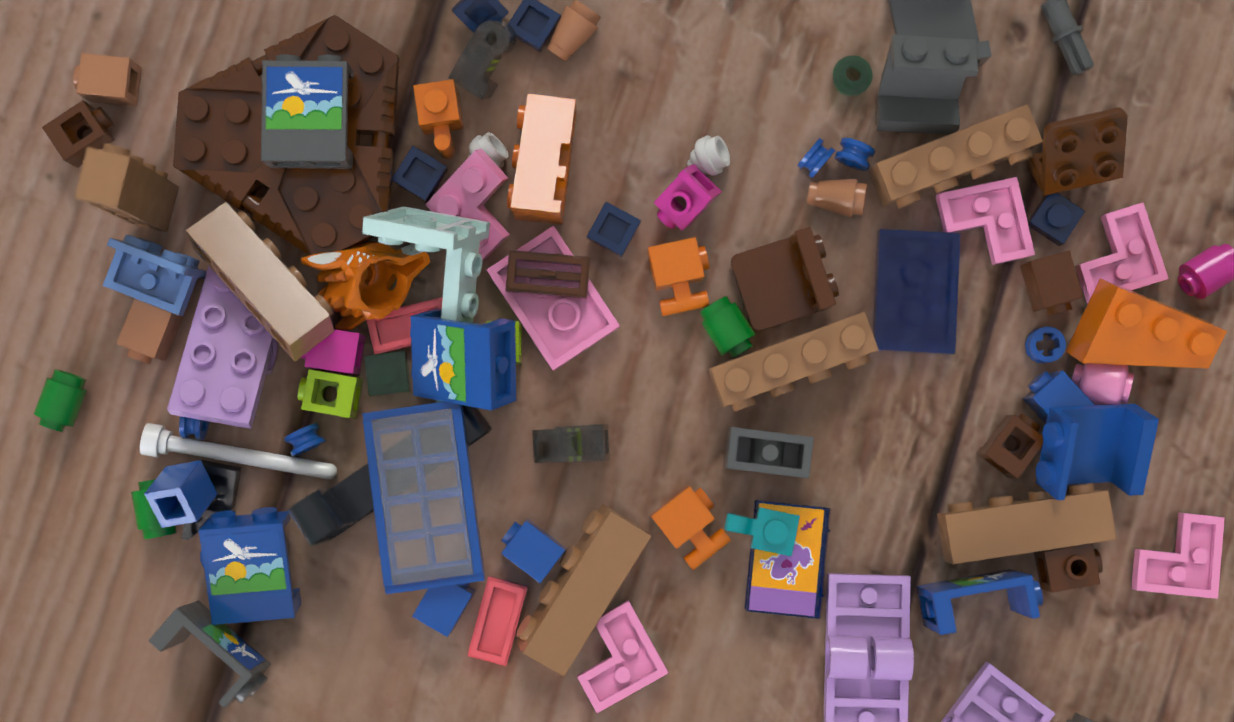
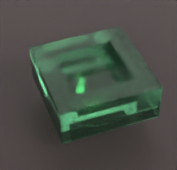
M405 351L364 356L369 396L411 392L407 353Z

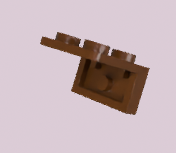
M1118 107L1060 120L1045 126L1043 132V152L1033 154L1034 156L1029 158L1027 163L1029 172L1044 196L1123 178L1128 115L1122 108Z
M811 226L795 231L788 238L738 253L732 257L731 267L753 330L762 331L830 309L836 305L834 297L839 296L838 286L833 274H826L822 259L826 258L825 247L820 235H813Z

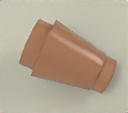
M574 0L570 7L565 6L547 49L567 62L569 57L598 30L596 24L601 17L578 0Z
M858 178L810 181L807 205H815V207L849 218H853V215L863 216L867 184L858 183Z

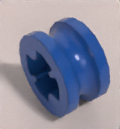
M821 138L816 141L797 165L800 169L807 168L811 178L818 173L836 151L832 147L829 149L825 148L823 145L824 140Z
M842 138L840 142L842 151L836 152L834 158L850 168L867 171L870 166L867 159L874 156L875 149L861 141L852 138Z
M1046 326L1035 329L1029 333L1025 340L1027 355L1037 363L1045 364L1057 361L1062 357L1066 349L1064 335L1054 327ZM1043 334L1048 335L1047 341L1053 340L1054 349L1048 350L1047 356L1042 355L1043 349L1037 350L1036 342L1043 340Z
M180 416V436L182 438H189L190 435H195L196 439L203 440L207 435L210 421Z
M318 423L301 428L284 438L285 442L290 443L293 447V450L290 452L292 457L308 452L326 442L324 437H320L317 434V430L320 428Z

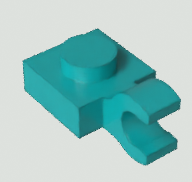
M758 507L756 519L727 513L724 529L752 535L750 548L792 557L800 516Z

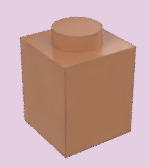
M81 53L80 65L75 67L73 74L74 86L77 89L76 93L89 102L137 106L142 68L127 57Z
M134 298L116 344L128 348L127 356L140 362L150 364L152 358L166 361L183 316Z

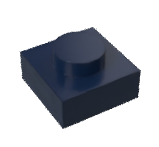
M460 0L451 9L480 40L509 13L498 0Z
M523 0L506 26V31L541 52L557 27L561 15L537 0Z
M412 146L392 177V181L427 203L445 176L448 168Z
M1059 193L1045 195L1028 220V226L1056 245L1061 246L1065 243L1085 211Z
M605 202L586 237L588 240L622 257L641 224V220Z

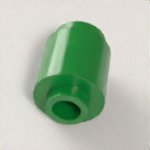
M727 296L720 298L700 312L704 319L701 324L721 356L729 353L732 358H735L753 347L750 339L756 335L736 302L731 303Z
M54 369L52 377L46 378L33 413L41 418L39 425L59 432H63L65 426L74 427L87 390L84 389L87 379Z
M155 479L138 482L139 491L131 492L137 529L142 530L143 539L177 533L176 526L164 528L160 526L144 495Z

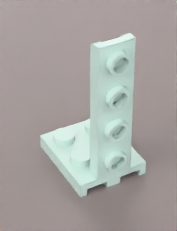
M404 206L363 217L362 234L378 236L379 243L400 245L403 244V241L415 243L416 250L424 252H438L440 248L447 249L441 319L473 323V317L476 315L479 306L476 282L482 268V256L479 254L480 241L489 238L490 222Z

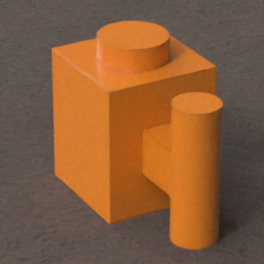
M454 79L413 85L420 128L425 135L434 134V145L442 158H452L455 155V148L451 131L464 129L459 91Z
M696 237L648 247L647 254L655 290L659 291L668 288L673 290L674 298L659 301L662 316L704 308L710 305L707 291L691 294L689 284L703 281L705 277L703 271L710 269L705 246L698 247Z
M686 486L650 516L676 549L687 540L693 543L696 548L683 558L691 569L694 570L728 544L731 539L722 528L710 537L706 535L702 529L715 519L710 513V510L715 505L701 487L694 492L690 486Z

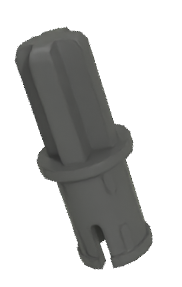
M1048 0L1044 2L1040 7L1054 35L1052 39L1053 44H1059L1071 73L1079 75L1090 70L1094 63L1080 34L1084 29L1082 25H1077L1067 0Z

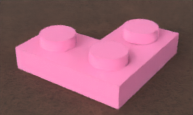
M481 148L475 150L425 205L432 212L490 222L489 238L480 241L479 254H481L483 262L510 234L484 206L489 198L505 183L508 177Z
M1017 177L943 192L935 196L944 235L983 227L992 265L1035 255Z
M1143 202L1100 216L1112 254L1075 266L1087 304L1100 278L1129 290L1169 279Z
M1178 512L1175 553L1135 549L1131 589L1218 599L1225 517Z
M629 600L605 612L596 625L612 656L578 674L577 678L596 713H599L668 674L666 666Z

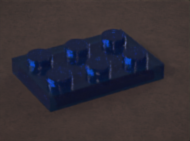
M879 229L877 231L873 335L879 349L878 351L955 354L961 233Z

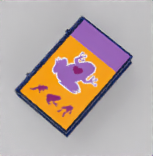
M755 500L754 519H756L758 507L799 515L800 518L792 557L750 548L744 609L747 612L820 619L822 599L825 597L823 589L829 532H831L829 529L831 508Z

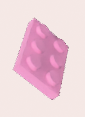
M554 226L515 250L574 256ZM509 255L486 269L553 371L620 328L619 323L590 280L588 282L587 299L513 293L505 291ZM517 261L516 268L581 273V266L528 261ZM515 277V283L568 288H579L580 282Z

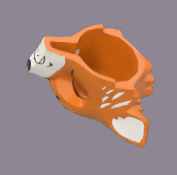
M370 241L346 250L312 254L301 258V262L306 266L321 270L317 275L318 282H329L318 294L326 300L335 312L340 311L343 318L335 325L336 330L344 331L354 329L365 320L382 319L393 310H398L407 297L413 279L430 263V258L427 252L416 250L415 243L397 250L387 244ZM396 278H397V283H396L395 288L392 289V290H389L390 287L392 286V284L394 283V281H395Z

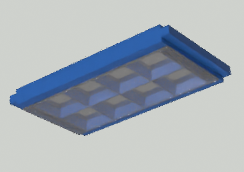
M438 402L362 413L385 593L393 594L485 581L462 405Z

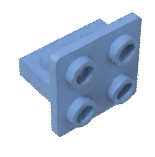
M125 234L124 240L109 238L107 246L116 249L103 286L176 315L183 316L197 279H205L207 271L198 268L200 260L167 249H164L163 253H161L162 245Z

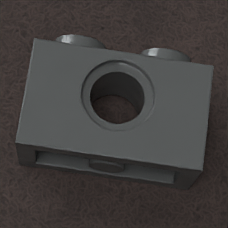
M729 427L723 468L809 478L814 437Z

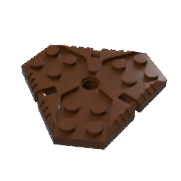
M333 15L305 29L301 33L292 35L289 39L280 41L275 46L272 45L264 49L265 55L255 60L248 57L240 61V63L228 67V69L220 71L214 76L208 77L178 92L173 167L242 211L244 209L254 214V220L308 255L346 250L375 237L362 234L363 217L390 210L394 152L392 149H388L389 136H395L400 61L398 55L338 16ZM284 54L299 56L301 61H317V57L320 55H336L342 57V61L349 63L354 71V79H348L347 146L353 152L352 169L269 168L261 161V75H263V61H276L277 55ZM360 134L372 135V147L360 146ZM264 184L270 189L261 200L254 194L260 185Z

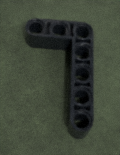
M462 405L469 447L489 433L492 428L478 408ZM450 425L419 429L422 455L453 451ZM408 435L383 452L384 461L414 457L412 435ZM445 462L424 465L425 476ZM368 463L334 487L319 489L288 509V512L311 546L330 541L374 511ZM416 466L385 470L388 497L397 496L417 482Z

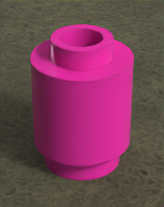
M1228 244L1213 245L1180 265L1178 283L1181 289L1188 296L1204 299L1234 280V248Z

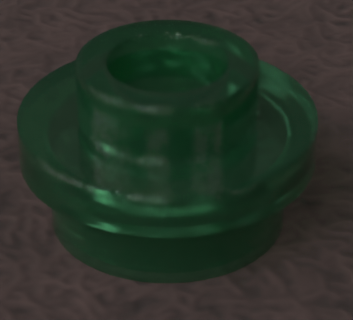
M854 55L840 59L832 72L834 86L839 92L847 96H857L865 92L873 78L869 63L865 59ZM848 69L857 70L860 79L857 81L849 80L846 76V71Z

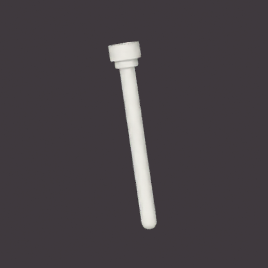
M152 423L145 425L140 441L141 455L157 458L161 454L168 455L169 452H176L323 479H333L337 475V468L331 463L173 436V432L166 430L165 426Z

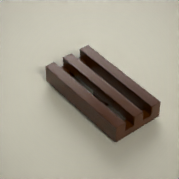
M509 250L505 291L587 299L590 257ZM517 261L574 265L581 266V273L516 268ZM515 277L580 282L579 288L522 284L515 283Z

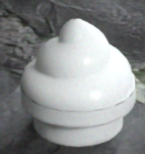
M487 132L484 136H476L470 142L469 156L475 150L482 148L500 169L504 166V160L509 156L508 151L495 135Z
M707 135L698 139L690 153L687 165L695 164L704 174L711 176L722 173L723 168L730 165V155L725 142L720 136L710 137Z

